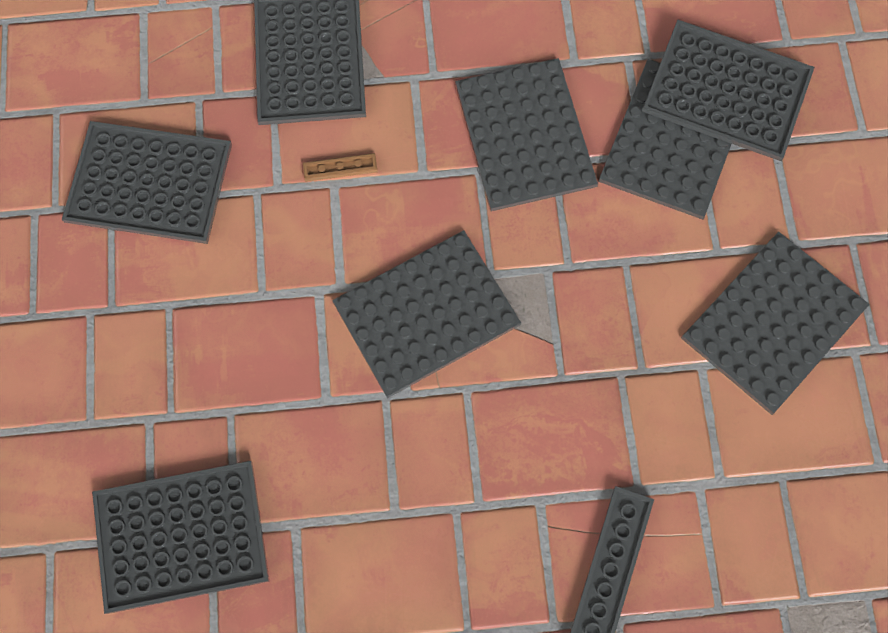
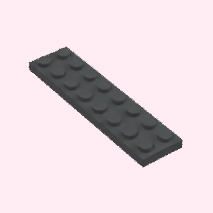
M617 486L614 487L570 633L616 632L654 499Z

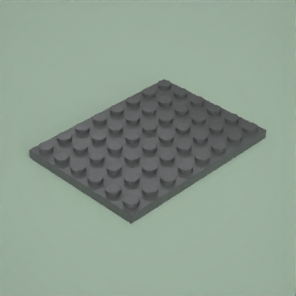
M254 0L258 124L270 125L366 117L359 0Z
M677 20L642 112L782 161L815 67Z
M559 58L455 81L490 211L598 186Z
M647 59L599 182L703 220L731 143L642 112L660 66L659 62Z
M90 121L62 221L70 224L208 244L232 143L227 140Z
M465 231L450 237L332 300L387 399L521 325V321Z
M778 232L688 329L681 339L767 412L773 415L870 304L783 234Z
M252 461L92 492L104 614L270 582Z

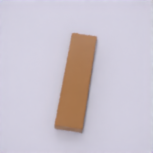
M375 153L303 163L305 182L378 172Z

